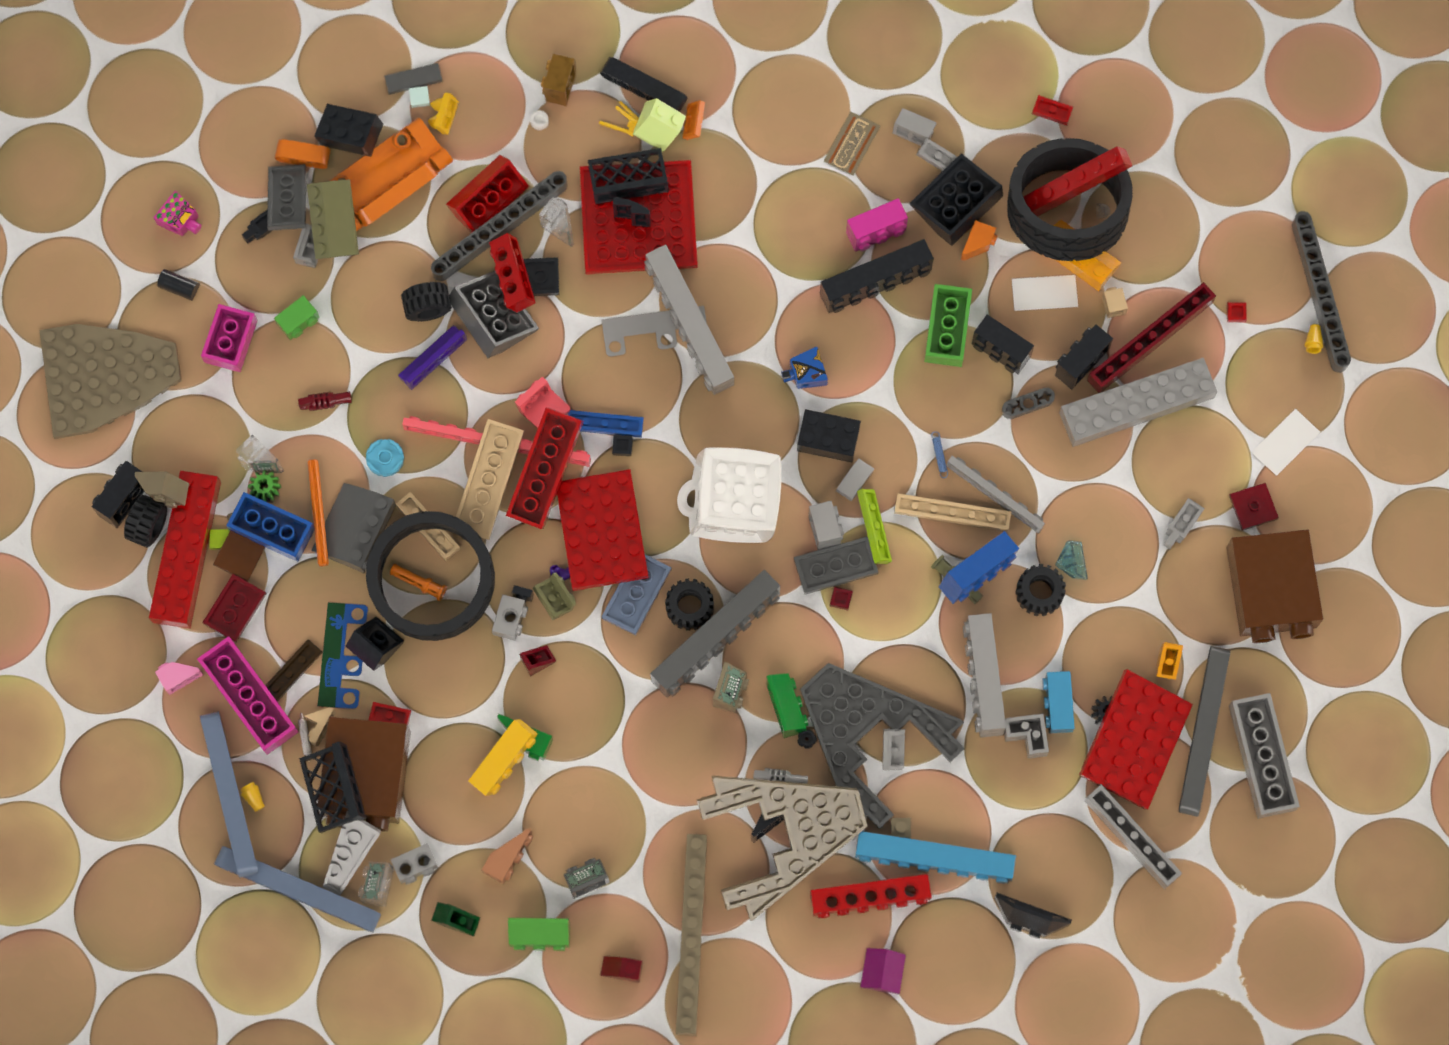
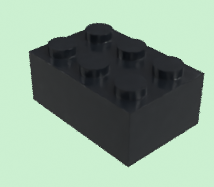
M327 103L314 137L322 146L371 157L384 124L377 114Z
M988 314L974 331L971 343L977 351L985 352L992 361L1000 362L1005 366L1006 370L1011 373L1015 372L1018 375L1031 358L1034 349L1032 343Z
M1097 324L1092 328L1088 327L1082 334V339L1080 341L1076 340L1070 347V352L1067 355L1064 353L1057 361L1055 376L1071 390L1110 349L1113 338Z
M805 409L797 451L853 463L861 421Z
M128 461L117 467L116 474L105 483L104 490L94 498L93 505L91 506L100 518L115 528L120 526L129 514L133 504L145 492L135 477V472L143 471Z

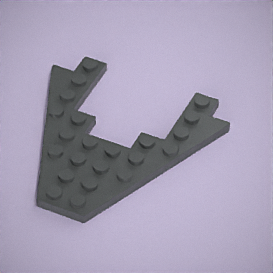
M830 663L825 665L800 689L835 785L837 787L857 788L864 814L879 829L894 814L854 773L867 761V758L855 745L881 720L890 729H901L910 721L950 763L965 749L952 736L964 724L963 720Z

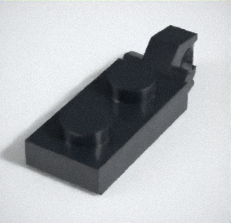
M268 209L253 219L247 227L248 230L242 234L247 244L255 239L259 240L271 232L267 228Z

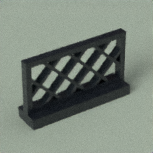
M661 148L588 160L595 204L611 202L613 197L629 199L669 192ZM659 155V159L655 164L648 160L650 156ZM635 158L641 160L637 167L629 162ZM619 161L622 165L617 170L611 166L613 162ZM644 163L652 167L647 173L640 169ZM600 164L604 168L599 173L593 169V165ZM626 166L633 170L629 176L622 173ZM608 169L615 173L611 179L603 175ZM656 169L662 173V177L654 178L651 174ZM637 172L644 176L642 180L638 181L632 178ZM618 175L626 179L620 184L614 182ZM600 178L607 182L605 186L596 187V183Z
M338 741L333 743L331 747L299 758L319 833L329 831L355 820L361 821L366 819L347 744ZM333 752L334 759L331 765L323 762L326 754ZM312 759L318 761L313 772L308 770L306 761ZM321 764L329 767L324 778L317 774ZM333 770L337 771L339 775L336 783L328 780ZM315 776L322 779L318 790L312 786ZM326 782L334 786L329 796L322 793ZM338 788L343 790L344 793L341 802L333 799ZM320 795L328 798L323 809L317 805ZM331 801L339 804L334 815L327 812ZM342 807L348 809L350 817L345 819L338 817ZM326 813L332 816L329 825L323 827L322 818Z

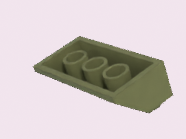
M350 179L307 184L315 259L359 255Z

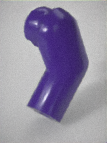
M558 565L550 567V575L556 572L563 580L570 578L569 567L566 569L560 568Z

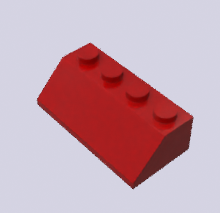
M499 155L446 205L454 216L473 233L508 207L529 185L508 158Z

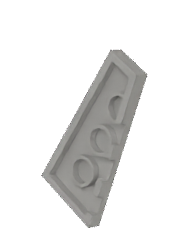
M347 810V813H346L345 818L350 817L348 810ZM355 820L342 825L323 887L340 896L380 835L381 830L364 820Z

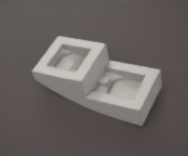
M858 458L836 489V492L852 501L857 495V491L862 488L863 484L873 473L874 468Z

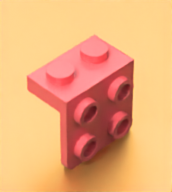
M543 377L533 382L531 387L525 393L520 394L515 401L519 412L537 428L546 407L564 414H568L571 410L570 406L551 390L548 381Z

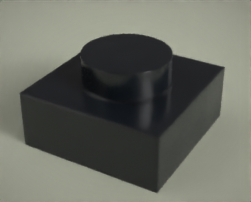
M614 435L612 455L632 456L633 436Z
M516 585L513 587V597L525 600V603L526 601L532 602L533 590Z

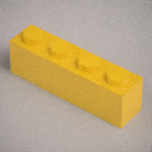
M515 719L468 782L485 796L495 795L501 788V782L512 774L513 766L520 763L524 758L523 753L525 750L534 745L536 742L534 738L538 733L521 719Z

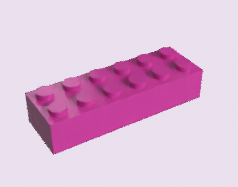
M229 636L197 658L267 755L299 732Z

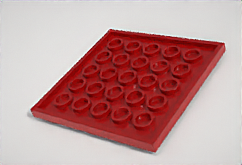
M691 160L664 161L669 192L627 199L641 204L650 210L651 227L632 226V219L615 218L613 201L595 204L589 166H580L585 274L646 271L644 263L646 261V254L664 245L668 247L678 269L698 268ZM631 163V164L637 167V165H638L639 163ZM644 163L640 169L647 173L652 167ZM613 164L611 166L618 170L622 164ZM602 165L593 166V169L599 173L604 168ZM626 166L622 173L629 176L633 170ZM608 169L603 175L611 179L615 173ZM655 169L651 176L654 178L662 177V173ZM637 172L632 179L638 181L642 180L644 176ZM618 175L614 182L620 184L626 179ZM600 178L596 183V187L605 186L607 182Z

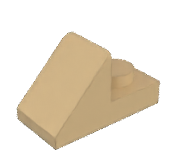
M329 707L304 716L306 720L316 724V727L313 726L308 734L311 744L319 746L327 731L329 717H334L336 714L333 708Z

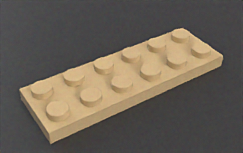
M487 419L456 515L457 518L469 524L481 538L490 540L525 432L524 430Z

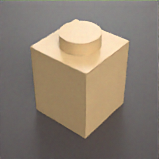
M1116 287L1106 289L1102 300L1107 318L1126 315L1128 307L1123 289H1117Z

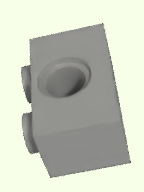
M502 594L492 628L494 636L516 641V637L520 636L523 625H520L522 617L525 618L528 611L525 600ZM513 614L516 616V619L513 622H508L506 617Z

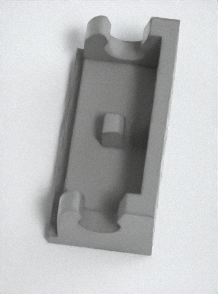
M902 108L894 124L892 134L921 146L926 138L931 139L936 122Z
M306 223V228H303L293 258L296 264L316 268L318 259H315L312 225Z
M883 729V770L904 769L905 729Z

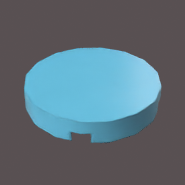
M377 440L367 450V466L377 476H392L403 466V450L393 440Z

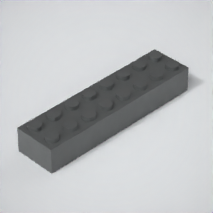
M764 569L650 673L651 682L666 698L670 695L672 697L681 690L680 686L684 682L689 683L695 677L694 673L698 669L703 670L709 664L708 660L710 658L720 655L724 650L722 647L727 643L729 645L733 643L741 630L743 632L751 626V621L755 617L757 619L766 612L765 608L769 604L773 606L780 599V585Z

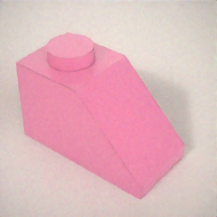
M166 662L158 667L159 670L155 671L169 695L203 676L199 668L175 662Z

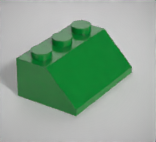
M789 673L766 676V685L783 738L798 735L805 731L806 726L809 724L806 714L802 715L800 710L803 707L800 696L796 697L794 692L797 689L794 678L790 679Z

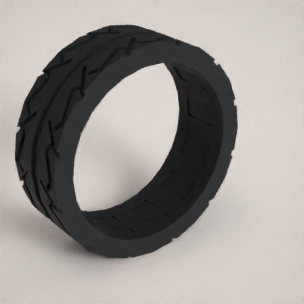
M1061 138L1041 143L1036 148L1030 149L1020 158L1010 178L1007 216L1012 230L1029 249L1059 261H1080L1101 255L1103 251H1108L1118 242L1123 235L1122 232L1125 231L1133 198V186L1128 170L1102 182L1112 194L1117 208L1105 221L1085 229H1063L1044 222L1029 209L1022 195L1025 187L1037 177L1052 171H1071L1109 151L1108 149L1083 139L1066 138L1064 140Z
M424 511L402 517L393 522L392 525L388 526L379 535L372 546L367 560L366 583L369 596L375 608L393 628L406 636L419 640L439 641L455 637L467 631L483 616L494 592L495 571L492 557L482 538L469 524L453 515ZM441 529L459 535L475 550L480 565L478 589L466 609L451 620L429 625L413 623L402 618L390 608L384 596L382 586L383 568L391 550L402 539L421 530Z

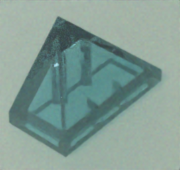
M1067 541L1055 565L1073 579H1088L1082 542Z

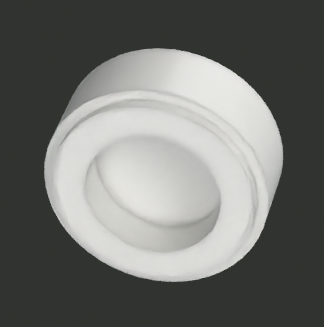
M541 110L533 112L530 116L531 126L536 130L545 129L549 124L547 113Z

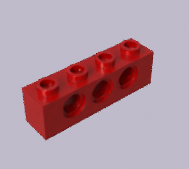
M506 233L489 242L490 254L495 262L494 269L499 276V286L504 294L505 306L518 313L535 304L518 239Z

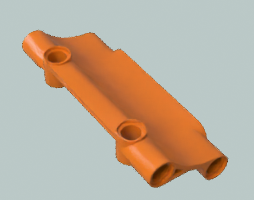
M418 117L402 130L394 133L376 146L371 157H361L336 175L331 181H337L340 178L344 180L350 179L357 232L362 227L373 223L435 178L438 172L453 162V159L447 150L437 142L425 123ZM400 135H403L405 138L403 145H399L397 142V138Z

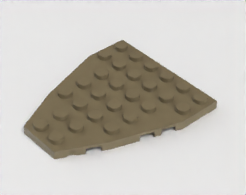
M81 324L39 330L54 439L93 433L98 430L97 428L107 423L111 424L118 417L126 416L152 402L154 397L160 393H165L169 387L175 386L181 381L177 346L173 342L132 331Z

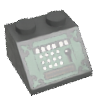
M592 858L584 862V866L579 868L577 866L571 867L566 870V874H563L573 899L610 883L600 859Z

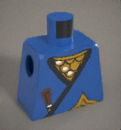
M814 347L791 358L789 363L791 369L781 372L783 382L794 380L797 389L820 387L828 384V378L818 347Z

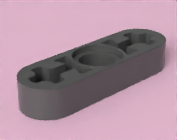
M1042 388L1008 400L1003 404L1002 414L1007 419H1014L1053 404L1055 393L1050 388ZM1044 393H1046L1047 396L1050 395L1049 401H1046V399L1039 400V405H1037V400L1042 398ZM1031 399L1034 405L1031 408H1026L1023 405V401ZM1017 402H1019L1020 408L1014 409L1013 414L1010 411H1006L1008 406L1015 408L1018 406Z

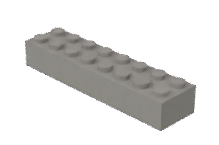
M664 245L647 253L646 261H644L645 269L649 276H653V285L656 291L662 293L661 300L664 307L670 309V318L673 324H678L679 336L683 342H687V351L691 359H696V369L700 375H704V384L708 392L712 391L713 395L734 386V376L668 247Z
M1204 358L1063 405L1059 414L1072 447L1214 399L1217 389Z

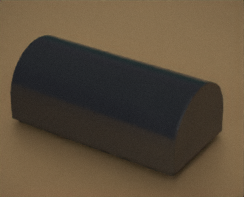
M163 269L159 275L157 286L193 301L200 283Z

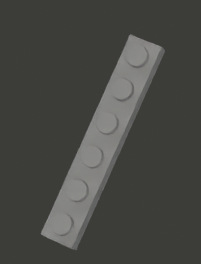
M951 456L948 460L947 467L1005 510L1011 511L1012 515L1039 534L1044 528L1045 523L1042 517L1036 513H1030L1023 503L1015 502L1008 492L1000 491L996 488L997 485L994 482L982 478L981 473L976 469L972 468L971 470L966 466L964 460Z

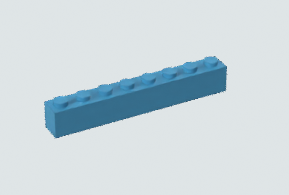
M863 831L858 835L855 855L862 862L876 860L881 865L895 863L901 868L915 866L920 871L928 872L929 869L937 870V873L945 875L953 872L957 873V876L964 878L972 875L976 876V879L988 881V878L996 879L997 883L1003 884L1012 881L1016 855Z

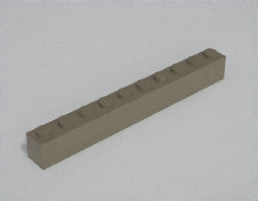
M687 834L676 1019V1035L696 1036L707 849V835Z

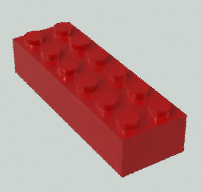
M548 407L545 408L506 516L539 529H544L582 428L583 420Z

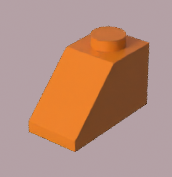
M975 220L962 252L961 260L965 261L989 251L990 246L995 245L998 237L995 234L996 228Z

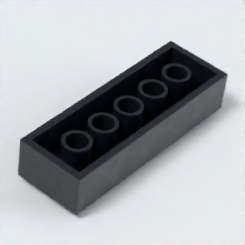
M925 239L821 281L820 296L828 313H838L848 305L855 306L861 300L874 298L884 290L888 292L901 283L905 285L912 282L913 278L918 276L922 278L929 275L930 271H932L934 258Z

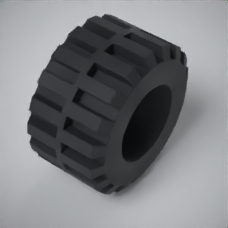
M420 283L409 287L401 293L405 317L410 321L434 320L446 315L452 309L448 288L444 283Z
M146 495L139 497L127 516L124 526V538L146 548L150 547L159 537L167 517V506H165V503L154 501L153 498Z
M1039 564L1038 567L1033 565L1030 569L1027 568L1021 574L1016 586L1017 601L1021 603L1020 607L1022 609L1026 608V612L1029 614L1033 612L1034 616L1039 614L1046 616L1047 613H1053L1055 609L1060 607L1066 593V584L1063 582L1062 574L1058 575V570L1056 568L1052 570L1050 565L1043 567V564ZM1036 581L1045 582L1050 586L1052 594L1047 599H1038L1031 594L1030 585Z
M689 578L685 579L684 582L680 580L677 581V585L673 584L671 590L667 592V598L665 599L667 616L674 625H678V628L682 629L684 627L687 631H690V628L697 630L699 626H703L713 615V594H711L709 587H705V583L702 581L701 583L697 579L689 581ZM685 596H695L701 601V607L697 612L687 614L679 609L678 603Z

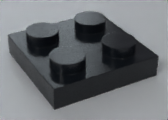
M558 257L523 259L533 295H559Z

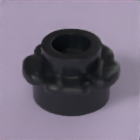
M805 730L798 734L797 742L799 746L809 749L813 747L817 739L813 731Z

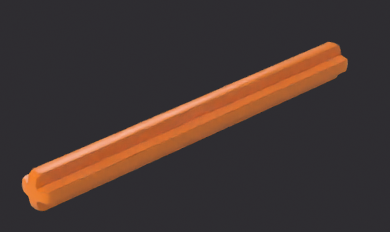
M313 459L308 461L317 560L318 565L323 567L328 566L329 561L318 460Z

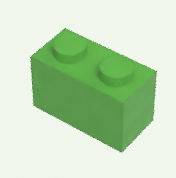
M303 295L274 317V320L289 340L298 338L308 326L315 325L320 317L317 310Z

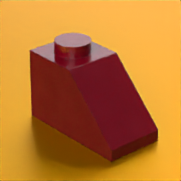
M604 956L600 976L639 983L643 962L625 957Z

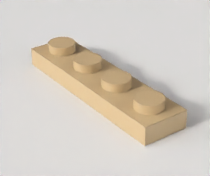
M411 492L396 503V506L405 516L427 511ZM425 529L419 531L445 561L460 550L459 545L445 530Z

